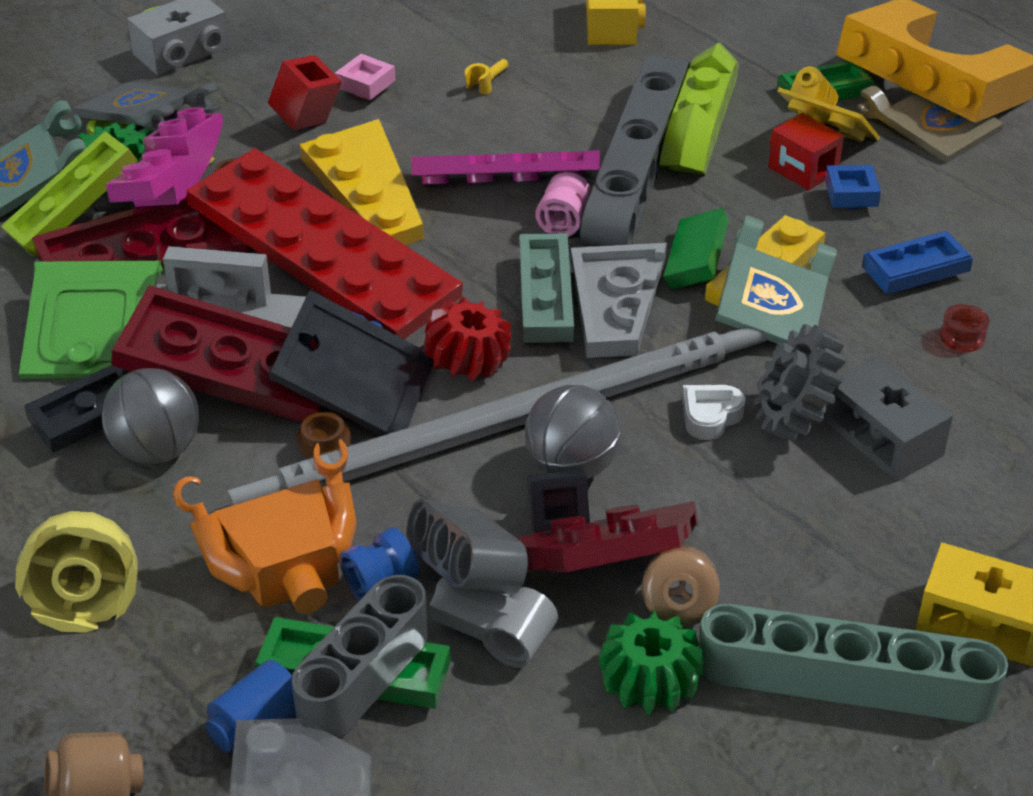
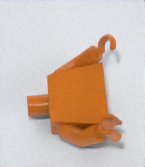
M338 439V452L341 459L334 464H328L321 459L319 443L314 448L313 465L320 475L325 476L326 487H321L318 479L208 514L203 502L191 505L186 503L181 496V490L186 483L201 485L199 478L188 476L176 483L173 490L174 502L181 510L192 513L194 521L188 524L212 576L241 592H250L260 606L271 607L291 600L295 610L301 614L313 613L324 606L328 598L325 588L334 586L339 581V555L342 551L352 546L357 527L350 483L343 482L342 472L347 465L348 449L341 439Z

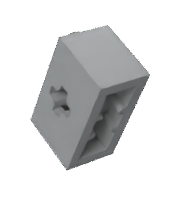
M176 0L127 18L133 55L157 76L230 48L225 12L210 0Z

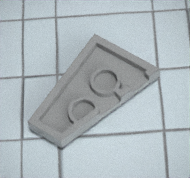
M667 243L571 248L570 264L587 358L638 355L666 259Z

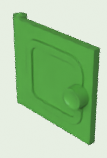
M35 262L34 279L19 369L20 378H84L110 366L112 349L148 285L157 287V280L161 277L163 270L161 262Z

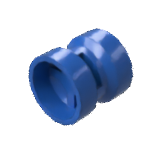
M394 527L377 534L372 545L364 547L357 544L342 551L339 555L340 567L345 581L359 601L383 578L392 575H406L415 579L419 577L420 570L414 550L403 533Z

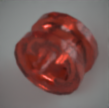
M957 304L950 306L944 313V324L940 331L941 341L947 347L960 352L979 350L984 346L990 319L982 309L973 305Z

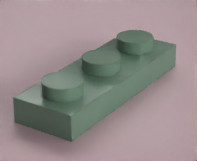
M567 233L519 234L523 343L574 342Z

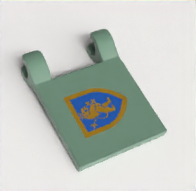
M60 100L53 104L43 122L0 148V218L36 195L70 164L77 155L86 149L84 141L76 138L65 146L60 156L58 154L52 137L73 134L82 125L81 119L77 114L73 115L70 119L61 120L63 115L71 112V107L67 101Z
M746 215L743 225L737 231L734 239V249L715 320L737 329H755L764 333L769 341L777 344H787L790 331L794 330L799 333L803 324H808L812 327L814 324L818 326L827 282L837 250L819 243L816 247L815 255L809 259L806 269L755 250L764 222Z

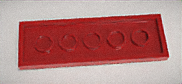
M256 148L186 190L187 205L259 254H265L268 260L321 296L351 312L363 316L368 321L379 322L383 329L402 339H406L425 325L428 318L431 317L433 310L439 309L444 300L456 302L462 297L463 282Z

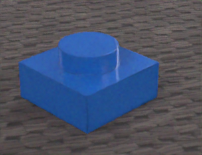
M873 165L827 166L825 183L832 208L858 209L860 207L879 206L881 190Z

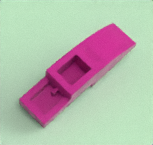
M188 108L177 112L178 117L176 119L159 123V129L143 139L146 152L142 155L143 160L122 167V173L106 183L109 202L133 201L134 207L173 205L181 202L186 197V190L199 182L213 156L223 125L222 113L205 114L204 108Z

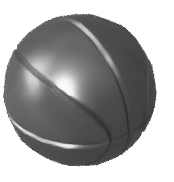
M139 369L121 377L108 391L102 410L103 429L110 444L121 455L142 464L164 463L179 456L193 441L199 422L198 404L190 387L176 375L162 369Z
M564 385L548 391L537 399L525 424L526 448L534 463L545 473L583 469L587 479L596 476L609 467L619 450L621 442V422L616 409L609 400H606L604 395L584 385Z

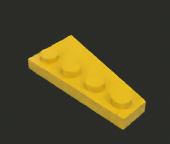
M379 119L333 134H323L314 140L299 144L301 160L336 201L404 245L424 239L423 222Z

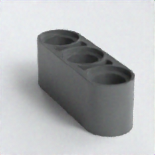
M423 499L415 501L408 515L406 526L407 540L414 552L450 584L462 589L511 595L520 590L524 583L528 566L526 548L520 540L475 507Z
M392 575L377 582L297 666L292 674L295 712L298 727L307 738L315 741H332L347 733L424 647L428 635L426 594L422 584L415 578L406 575Z

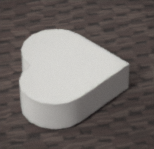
M683 385L682 403L687 432L700 440H713L722 436L726 426L734 425L742 420L746 399L744 394L739 389L728 385Z

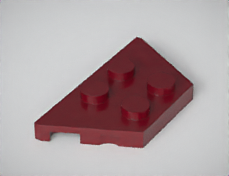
M691 501L640 512L638 505L615 507L605 511L606 519L585 523L583 516L561 518L550 522L551 530L516 538L526 548L527 570H547L552 572L580 570L681 548L685 543L684 539L688 538L692 533L691 527L698 525L695 502Z

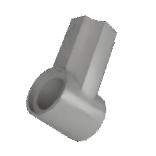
M443 577L437 583L435 594L429 605L430 619L483 641L484 647L492 657L512 668H523L529 664L558 620L557 609L545 595L534 589L520 588L513 595L454 587Z

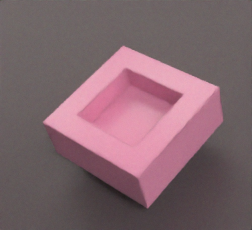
M359 54L335 72V75L342 81L340 89L368 100L373 99L396 81L394 65L363 54Z

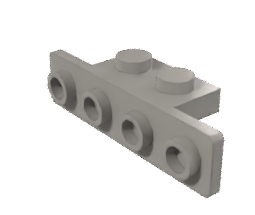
M168 246L163 257L167 285L157 284V288L288 327H292L306 298L304 296L271 294L267 256L265 254Z

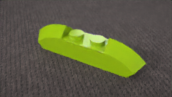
M720 42L701 52L691 61L666 131L659 163L662 169L701 175L706 174L739 69V62Z

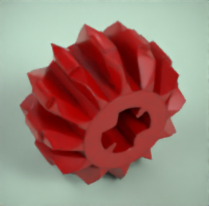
M463 296L458 303L444 300L441 307L433 310L431 317L427 320L424 331L426 333L424 354L434 359L435 369L450 370L452 378L458 374L465 375L472 382H474L478 375L492 378L494 372L498 368H502L503 362L507 361L511 345H509L511 340V323L501 319V310L484 307L483 300L478 304L470 303Z

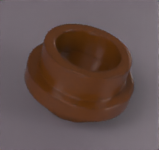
M318 412L305 418L296 437L298 450L309 459L313 458L314 448L317 443H319L320 455L338 450V439H341L347 447L351 445L349 428L344 424L341 417L330 412Z

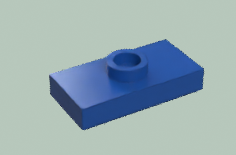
M943 231L866 252L863 254L862 268L888 295L970 272L973 257L948 231Z

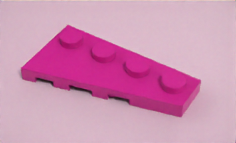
M600 150L411 157L412 175H421L422 184L449 183V174H467V183L495 182L494 173L513 172V181L540 180V171L570 172L585 179V170L600 169Z

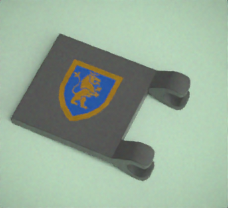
M127 82L72 109L73 114H77L79 117L127 124L134 123L144 128H150L151 133L159 129L158 124L164 122L163 117L174 113V109L185 104L192 108H204L205 114L213 113L221 109L220 104L211 103L207 95L218 91V86L213 82L205 83L195 89Z

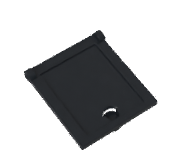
M309 290L268 378L375 434L384 436L409 427L434 359L424 354L425 345L419 348ZM312 338L317 344V350H314L310 344Z

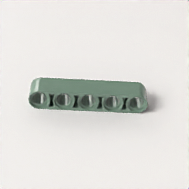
M735 604L713 606L704 613L701 619L698 648L702 649V656H704L702 676L710 682L724 686L963 722H982L989 719L996 711L1008 669V662L1004 653L992 643L978 639Z

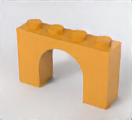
M893 0L845 17L836 52L837 56L975 123L1032 99L1033 55L1009 44L976 55L954 54L931 48L928 45L938 12L912 0Z

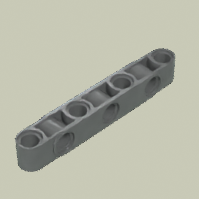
M654 55L646 56L586 204L580 230L581 245L593 247L632 245L660 170L659 163L666 131L691 61Z

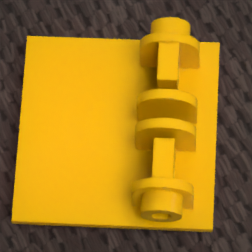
M808 66L801 69L796 75L790 91L780 87L777 91L789 103L787 107L789 110L797 114L804 113L822 124L826 123L840 128L838 132L848 139L857 142H863L865 137L877 141L880 139V136L862 114L836 106L838 101L836 90L815 67Z

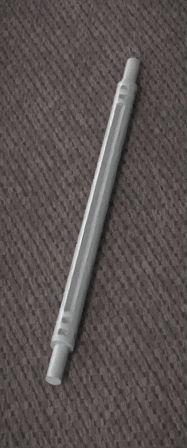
M740 328L721 335L716 332H710L347 447V465L342 472L343 482L524 425L537 399L555 388L564 385H584L608 398L723 361L725 354L763 343L767 340V336L751 328ZM338 450L320 455L321 459L328 464H334L341 459ZM313 458L278 468V475L227 490V497L230 506L316 479H318L321 487H326L327 484L325 476L320 475L315 470Z

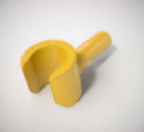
M501 59L490 68L482 63L469 65L465 69L466 88L471 89L474 85L479 84V92L488 95L492 91L491 80L508 68V61Z

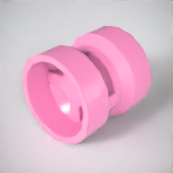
M570 172L558 173L552 177L545 190V195L536 208L535 218L538 225L549 234L567 233L569 237L576 233L582 223L583 213L592 192L590 184L583 177Z

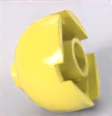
M69 511L49 517L32 531L18 556L15 589L19 598L22 594L24 601L32 608L31 615L39 623L61 632H90L98 629V625L95 622L108 621L115 615L116 620L126 612L136 594L137 556L129 536L114 521L94 512Z

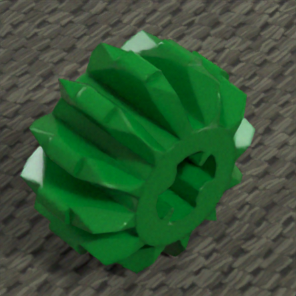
M655 609L647 619H641L629 612L624 625L611 624L610 630L606 634V642L603 643V649L599 651V668L602 669L601 674L603 675L606 693L620 695L623 709L636 703L642 704L648 717L656 705H662L674 713L680 699L692 700L694 693L697 691L700 675L703 674L704 656H702V649L698 648L699 640L697 639L696 630L682 629L678 615L667 621L660 620Z

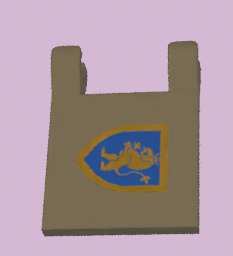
M876 86L867 87L860 92V96L866 98L868 102L859 104L856 109L857 113L862 114L865 119L881 120L944 163L953 160L1000 132L1004 123L993 116L975 123L903 87L904 91L912 95L894 105L890 104L881 89Z

